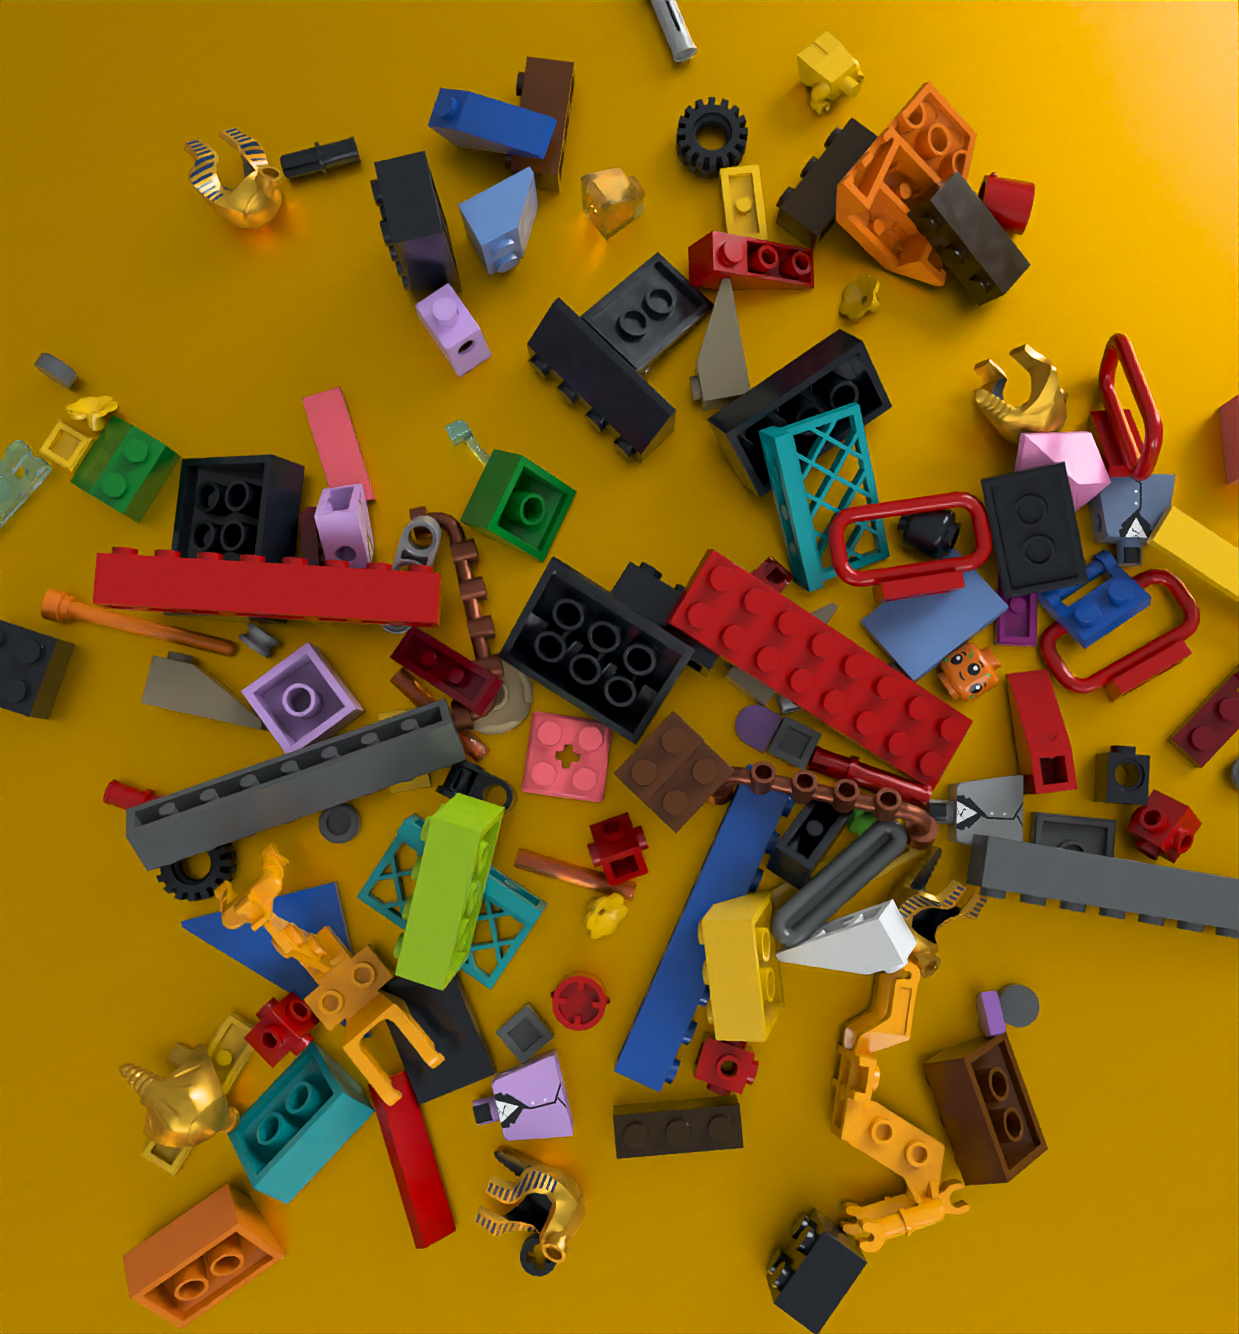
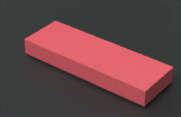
M337 387L302 398L329 488L363 483L366 503L376 501L342 389Z

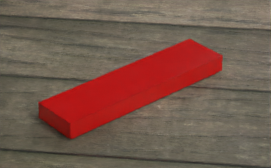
M400 1070L388 1075L392 1080V1087L395 1090H399L402 1094V1098L393 1106L386 1104L371 1084H368L415 1247L416 1249H424L455 1232L456 1228L417 1097L406 1070Z

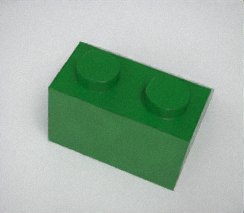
M112 415L70 482L125 516L140 523L181 456L137 427Z
M494 449L463 512L460 522L487 538L535 560L544 562L577 491L523 455Z

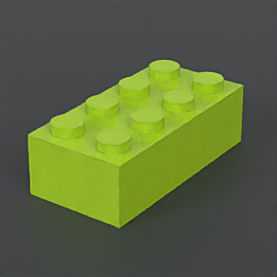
M457 793L446 804L442 803L433 816L429 815L426 818L420 836L421 841H425L423 855H419L416 859L411 874V879L416 881L414 893L410 894L407 898L402 913V919L407 920L405 932L401 933L398 937L393 952V957L398 959L395 971L396 976L443 991L468 959L505 807Z

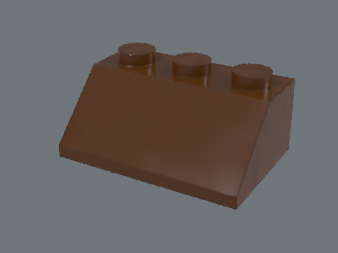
M1006 1031L1002 1035L992 1037L981 1036L946 1048L923 1063L927 1083L935 1098L941 1123L947 1132L954 1152L955 1163L960 1169L965 1186L1008 1183L1048 1149Z

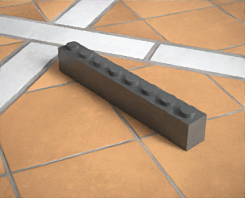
M445 698L126 809V838L147 871L164 865H170L181 859L213 850L218 846L244 837L253 836L258 832L284 823L293 822L298 818L330 809L338 804L370 795L375 791L401 782L410 781L415 777L466 760V755L460 733L457 731Z
M973 834L966 884L981 887L980 895L1006 899L1007 891L1021 893L1019 902L1046 906L1047 898L1060 900V909L1083 913L1086 911V905L1100 907L1099 915L1118 919H1125L1126 911L1139 913L1138 922L1164 926L1165 918L1178 920L1177 928L1203 933L1204 925L1216 926V935L1239 939V879Z

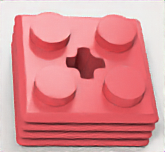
M538 711L533 712L522 791L602 802L613 730L596 719ZM566 746H573V753L579 755V761L572 762L570 769L563 768V762L557 759V753L564 752Z

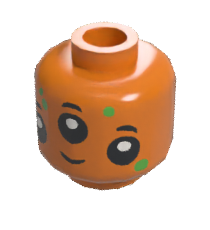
M966 642L941 661L940 667L942 670L937 675L954 700L960 697L966 702H972L998 685L999 678L995 670L1001 667V664L989 646L981 650L974 642Z

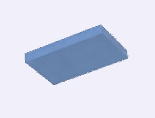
M953 548L950 554L947 553L941 559L959 557L962 555L955 548ZM975 569L963 572L965 587L950 593L884 602L861 620L863 629L895 663L899 670L916 683L939 665L945 657L968 642L1007 611L1008 605Z

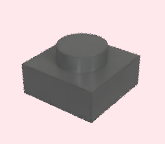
M785 715L766 753L800 770H804L822 734Z
M529 1003L496 1031V1034L521 1064H524L554 1038L555 1035Z

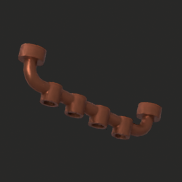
M426 506L409 509L411 520L421 515L430 516L438 522L440 528L448 533L452 558L458 576L459 590L465 608L468 631L474 649L475 662L498 678L505 677L502 660L498 657L499 653L491 655L488 640L496 638L491 614L482 615L480 601L488 600L483 577L474 578L471 563L479 562L474 538L466 540L461 524L449 514L443 512L428 513ZM424 526L413 528L417 540L432 537L430 530ZM498 692L481 717L456 700L451 701L453 719L458 733L475 729L474 721L487 716L494 709L498 700Z
M767 761L756 762L751 769L732 767L735 772L707 800L712 805L728 803L733 796L735 783L749 786L750 790L758 795H765L770 791L789 794L791 799L799 804H806L811 800L831 803L833 809L840 813H848L854 808L872 812L873 816L882 822H889L894 818L907 820L904 825L907 833V844L918 850L931 847L939 831L938 824L932 816L928 815L926 811L918 806L901 802L900 794L892 788H883L878 791L876 796L859 793L858 785L850 779H841L834 787L818 784L815 774L808 770L796 772L793 778L776 775L775 767Z

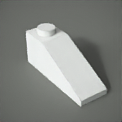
M892 899L823 923L805 941L794 946L782 945L775 955L781 962L869 975L882 970L885 973H893L908 963L907 958L917 942Z

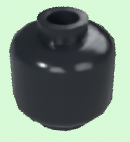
M944 509L903 515L900 517L897 531L903 533L902 543L906 549L937 559L944 552L951 553L959 536L961 523L956 522V514L953 510Z

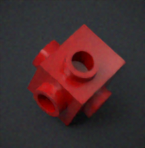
M1154 789L1148 797V805H1142L1134 811L1130 824L1126 829L1137 841L1134 847L1142 854L1153 860H1157L1160 856L1175 863L1178 857L1191 847L1194 835L1202 823L1189 806Z
M628 812L589 825L594 842L587 844L593 865L594 867L602 865L610 887L649 873L642 851L649 849L642 826L633 828Z
M292 991L280 1002L275 997L270 999L256 1013L260 1021L244 1039L274 1068L290 1052L297 1057L314 1040L310 1032L320 1020L309 1006Z
M705 1031L692 1069L693 1077L707 1082L706 1088L719 1095L729 1097L731 1091L742 1095L745 1084H753L759 1061L754 1060L755 1052L752 1047L747 1046L748 1041H720L715 1039V1034ZM726 1060L733 1061L728 1067L721 1066Z

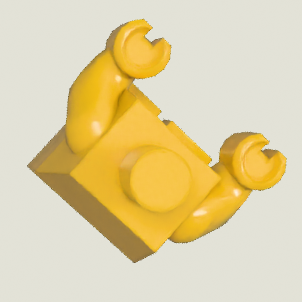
M825 31L812 44L797 54L800 81L807 87H812L810 107L819 115L824 114L823 109L828 111L830 108V102L826 97L835 100L844 93L852 99L859 93L861 85L857 81L862 83L864 74L859 70L858 60L855 57H851L844 45L830 32Z

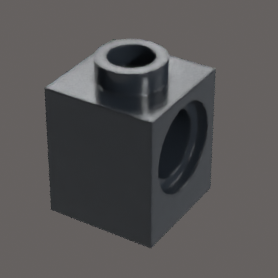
M1111 745L1110 752L1096 754L1093 802L1148 805L1150 756L1137 755L1136 747ZM1120 764L1128 771V780L1123 786L1115 779V770Z

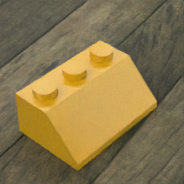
M761 890L713 904L699 921L698 940L700 945H704L706 956L702 975L704 984L709 985L711 997L708 1002L707 1017L709 1023L714 1024L716 1040L765 1042L785 1006L780 961L775 955L778 951V941L770 930V920L774 913L772 890Z

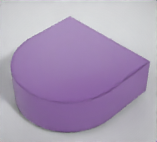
M751 705L744 708L737 715L735 731L742 742L764 753L783 717L764 706Z
M989 991L977 995V1014L984 1036L992 1037L1004 1034L1006 1026L998 993L996 991Z

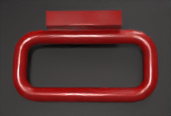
M1115 333L1107 341L1099 369V394L1105 410L1090 411L1087 425L1090 433H1092L1109 478L1131 477L1137 481H1144L1151 476L1158 460L1163 442V423L1130 339L1125 334ZM1119 360L1144 422V444L1130 409L1122 408L1116 392L1115 373Z
M955 491L853 506L837 513L832 518L828 527V544L835 574L843 582L853 587L875 586L872 588L875 604L950 593L965 587L963 572L979 568L987 561L992 550V537L985 506L976 496L968 492ZM957 507L966 509L970 513L975 537V549L969 555L866 571H856L849 565L844 540V531L849 524Z
M1158 568L1143 571L1132 577L1143 589L1153 584L1164 586L1181 608L1183 621L1173 629L1086 678L1075 676L1058 653L1056 642L1068 632L1057 621L1053 622L1044 630L1040 638V652L1056 680L1065 689L1077 694H1088L1106 686L1104 690L1111 701L1114 702L1182 663L1192 654L1184 641L1196 632L1200 623L1198 604L1182 580L1174 573Z

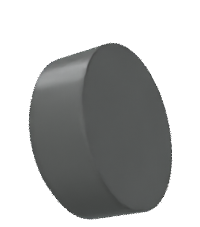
M42 353L34 363V366L39 371L66 388H70L77 378V373L72 368L49 353Z
M341 803L330 809H325L319 817V830L326 840L337 844L353 840L359 834L362 825L361 816L357 809L347 803Z
M1009 984L998 992L1005 1023L1014 1027H1025L1037 1018L1039 1001L1031 989L1020 984Z

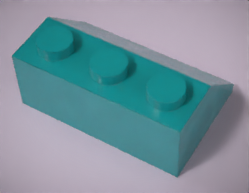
M312 1041L240 1117L238 1128L227 1134L252 1187L288 1204L375 1110L361 1086L319 1044Z

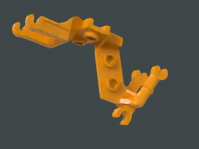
M270 842L259 851L262 857V864L260 865L262 875L240 895L232 890L234 886L227 880L214 889V894L220 901L219 911L222 914V924L227 929L235 930L245 923H251V929L254 932L264 926L273 937L271 942L275 949L286 959L293 957L298 960L319 985L303 1000L329 1032L346 1019L343 1043L344 1052L376 1090L382 1100L389 1106H393L402 1098V1094L399 1090H395L392 1087V1080L370 1054L363 1039L366 1033L380 1021L389 1019L396 1024L431 1068L435 1069L445 1061V1057L435 1050L433 1041L412 1017L405 1001L381 990L396 975L376 955L375 949L371 944L366 945L353 956L330 926H325L315 935L299 928L293 922L289 923L278 917L273 912L274 898L282 890L284 868L290 862L286 857L280 855L277 851L279 849L277 845Z
M908 962L903 968L893 973H885V971L876 973L870 1008L845 1024L843 1028V1044L837 1043L836 1052L841 1054L838 1077L832 1076L831 1085L836 1088L830 1131L841 1140H844L900 1175L907 1187V1192L892 1197L886 1195L882 1197V1200L863 1206L853 1202L843 1203L842 1209L848 1215L853 1216V1219L851 1221H840L839 1227L848 1235H859L863 1231L870 1233V1236L867 1238L861 1237L855 1240L856 1245L866 1253L879 1251L887 1239L903 1234L910 1236L913 1231L939 1223L946 1214L951 1213L957 1216L970 1210L969 1204L964 1200L950 1203L951 1193L964 1189L961 1181L953 1178L943 1181L940 1185L945 1150L944 1144L876 1101H871L872 1092L877 1090L880 1079L879 1067L876 1066L877 1059L873 1058L871 1053L910 1039L917 986L921 977L918 966L911 962ZM903 971L908 973L906 978H901Z

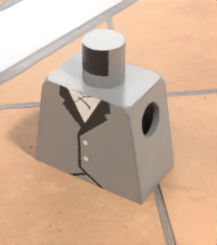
M1023 775L1002 776L949 784L948 800L929 799L928 804L926 803L925 811L936 820L937 824H948V841L972 846L973 834L1023 842Z

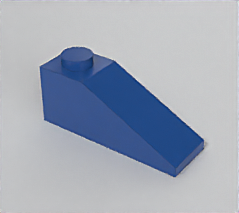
M440 88L428 126L457 147L544 159L557 120L553 117L470 91Z

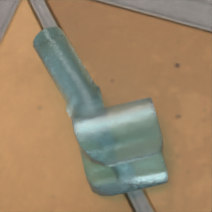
M457 420L447 425L445 429L454 447L466 441L469 449L486 466L490 457L477 443L468 424L463 420Z

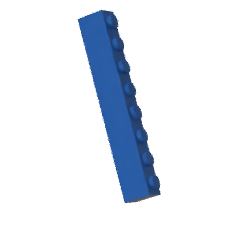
M747 764L745 768L751 769L753 765ZM737 784L614 1063L615 1072L658 1092L661 1091L664 1082L669 1084L673 1082L681 1062L675 1058L681 1043L689 1045L697 1026V1022L692 1020L697 1006L705 1007L710 998L709 985L704 984L702 975L706 956L705 947L700 945L698 940L699 921L713 904L746 895L748 891L753 893L756 891L764 873V870L758 868L764 853L772 854L780 837V832L775 831L780 816L782 815L787 818L795 803L789 794L770 791L768 794L758 795L753 793L749 786Z

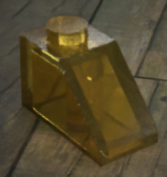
M620 167L587 173L580 178L583 211L606 241L643 214L645 192L639 181L632 175L628 178Z

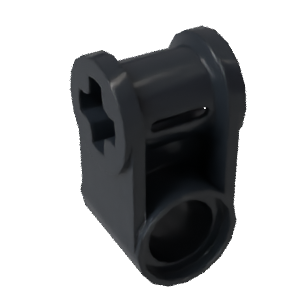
M468 760L453 764L443 785H438L436 792L450 799L457 793H461L488 802V792L495 786H501L507 793L506 803L502 806L505 807L503 815L510 813L514 809L518 799L517 791L512 784L486 772V769Z

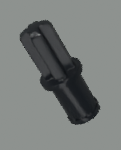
M354 136L321 146L319 142H316L313 148L280 157L283 173L288 179L322 171L323 174H328L327 169L361 162Z

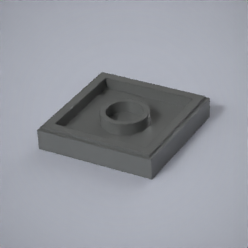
M1031 812L1029 843L1114 857L1116 820Z

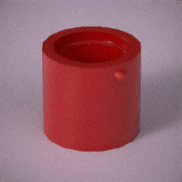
M995 172L985 175L977 196L1005 232L1018 235L1023 234L1033 206L1034 183L997 177Z
M584 970L573 971L565 975L557 984L555 991L550 994L553 1013L558 1022L574 1031L588 1030L597 1025L604 1015L606 1004H609L611 1001L607 997L606 988L602 980L594 973Z

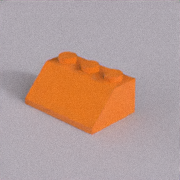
M227 1183L123 1255L130 1299L182 1329L286 1256L284 1249L253 1201Z

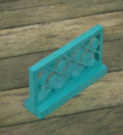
M855 402L781 428L771 426L759 431L791 574L794 576L793 582L808 592L824 587L823 581L837 576L833 565L826 568L822 567L820 558L828 545V527L832 518L841 510L849 507L857 492L865 496L867 504L879 503L860 405ZM849 416L851 431L844 444L829 435L837 420ZM824 425L821 431L816 429V427ZM809 430L818 435L807 457L797 453L794 435ZM826 441L840 448L829 470L815 463ZM848 454L856 457L859 464V469L852 482L837 475ZM799 459L803 461V464H802L801 468H800ZM811 467L826 474L815 496L806 492L804 480ZM834 480L848 486L837 508L823 501ZM807 498L812 500L810 505L808 504ZM820 505L834 512L823 534L814 529L812 522ZM883 519L856 522L855 524L857 525L845 544L849 565L855 570L890 557ZM866 529L873 533L876 549L859 554L854 551V548ZM816 536L820 537L818 543L816 540Z
M416 813L404 820L397 831V836L357 895V898L403 930H405L407 920L402 919L407 898H405L401 876L411 875L413 868L399 870L396 853L402 844L405 843L417 851V856L423 855L425 841H421L420 836L425 819ZM391 864L392 872L384 873L388 865ZM492 865L483 896L487 913L479 914L477 921L489 919L493 941L472 944L469 957L460 968L490 990L548 905V903ZM393 878L398 900L384 902L371 893L379 880ZM493 904L501 910L494 911ZM397 906H399L400 912H398L397 910H395V909L392 908V907H397ZM510 915L524 925L516 937L500 939L496 918ZM510 945L503 956L501 946ZM495 948L498 965L491 975L476 965L474 951Z

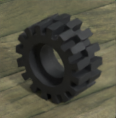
M709 97L708 105H704L702 99L695 101V109L689 105L685 109L684 117L681 116L678 121L676 150L678 155L681 154L680 161L684 166L689 163V171L693 174L698 169L702 170L701 177L708 178L709 172H714L715 178H719L720 168L734 167V164L738 166L745 153L748 127L745 128L746 119L744 115L739 117L740 109L736 105L728 109V100L722 98L721 104L715 105V97ZM704 127H717L724 131L727 141L720 149L708 150L699 145L696 138L698 132Z
M230 842L213 850L206 851L211 860V867L205 877L199 880L188 877L183 871L181 859L173 864L159 867L161 874L156 876L158 882H165L167 886L163 889L168 894H176L174 898L179 900L199 901L212 898V896H215L214 889L226 880L231 883L233 880L230 878L231 873H236L237 865H233V859L237 858L236 851L231 852L230 846L233 844Z

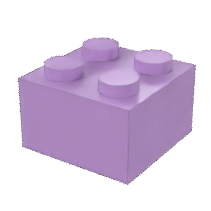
M309 642L241 691L286 754L327 740L365 712L319 647Z

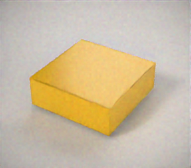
M58 419L38 452L75 474L96 440L63 420Z

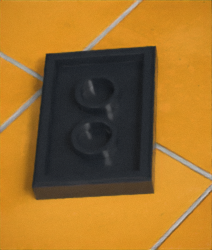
M657 252L582 314L580 318L640 374L712 311L714 304L695 286H690L689 281Z
M1065 461L990 476L980 480L1005 599L1089 583Z
M457 973L443 991L402 977L389 981L381 988V990L405 1001L412 1017L433 1041L435 1050L445 1057V1061L435 1069L431 1068L396 1024L389 1019H385L419 1105L492 1076L497 1072Z

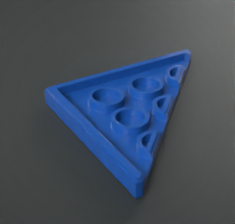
M337 881L274 898L273 912L278 917L289 923L293 922L299 928L315 935L325 926H330L354 956ZM220 911L181 921L182 928L287 992L293 991L302 1001L319 986L297 959L293 957L286 959L275 949L271 942L273 937L264 926L256 932L251 929V923H245L235 930L227 929L222 924V914ZM346 1019L340 1023L344 1027L346 1026ZM372 1029L365 1034L364 1039L373 1035Z

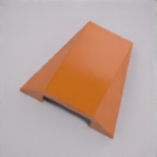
M930 81L923 83L837 185L835 220L885 270L939 287L944 285L947 273L942 270L943 261L927 239L920 234L907 213L933 185L957 170L967 182L977 134Z

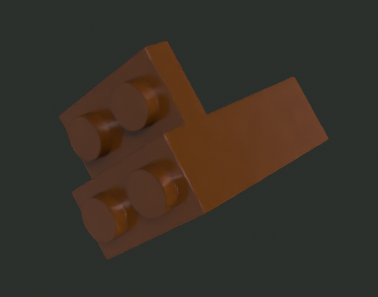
M672 711L614 772V775L677 833L735 770L704 742L705 740L680 716Z

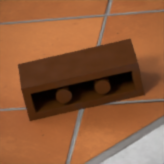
M527 56L525 72L519 71L517 76L516 95L521 97L520 107L553 117L557 122L544 159L506 154L505 170L511 171V175H514L530 166L534 173L536 189L559 192L575 88L574 62Z

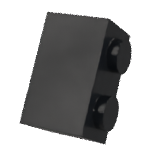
M816 800L806 803L775 845L766 868L800 890L843 832L853 810L848 813H840L833 809L831 803Z

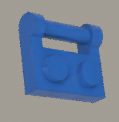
M1105 549L1092 557V562L1086 565L1089 582L1101 574L1108 581L1067 607L1062 600L1086 584L1038 593V600L1043 608L1084 649L1150 606L1151 596L1117 564L1113 555Z

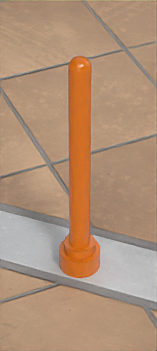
M50 588L46 592L41 606L42 618L58 623L75 618L224 656L232 655L236 649L235 644L230 640L77 603L76 598L71 597L69 592Z

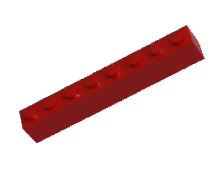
M112 547L111 553H97L93 604L104 609L440 628L443 579L440 573H433L434 567L428 565H409L408 571L392 570L391 564L382 562L366 563V569L350 568V562L324 560V566L307 565V559L297 557H283L282 564L265 563V557L248 554L240 555L239 561L223 560L222 554L213 552H198L196 559L180 558L181 552L165 549L155 550L154 556L138 555L137 549L128 547Z

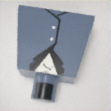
M1151 474L1144 481H1137L1131 477L1110 478L1111 483L1088 502L1094 540L1097 544H1117V564L1120 567L1142 565V545H1150L1146 542L1165 509L1171 505L1175 474Z

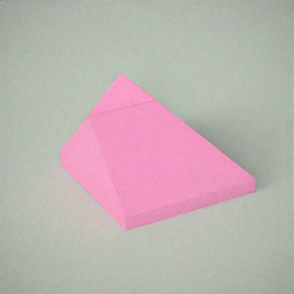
M1087 431L1020 433L1014 471L1065 461L1075 513L1111 483L1092 433Z

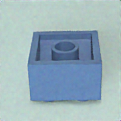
M530 166L458 205L466 235L489 275L497 271L503 273L512 269L518 264L519 259L524 256L539 206L534 173Z

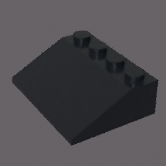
M273 454L182 459L171 550L181 552L180 558L197 559L198 552H213L222 554L223 560L239 561L240 555L248 554L265 557V563L282 564L283 557H295L305 466ZM167 612L163 614L176 617L263 624H287L288 620Z
M553 556L498 657L636 745L667 698L697 646Z

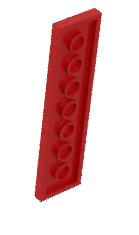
M707 549L665 620L667 624L908 778L924 786H931L932 791H934L973 722L714 549Z

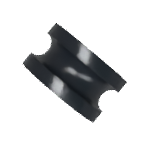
M533 1233L525 1239L522 1245L520 1261L527 1273L532 1276L541 1277L549 1274L554 1269L556 1262L545 1257L544 1263L539 1264L534 1256L528 1255V1251L533 1252L535 1245H541L539 1234Z

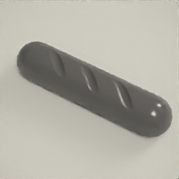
M894 819L889 822L879 820L873 822L869 828L788 901L776 909L770 920V930L774 938L787 946L798 945L805 941L902 853L907 843V833L903 825Z

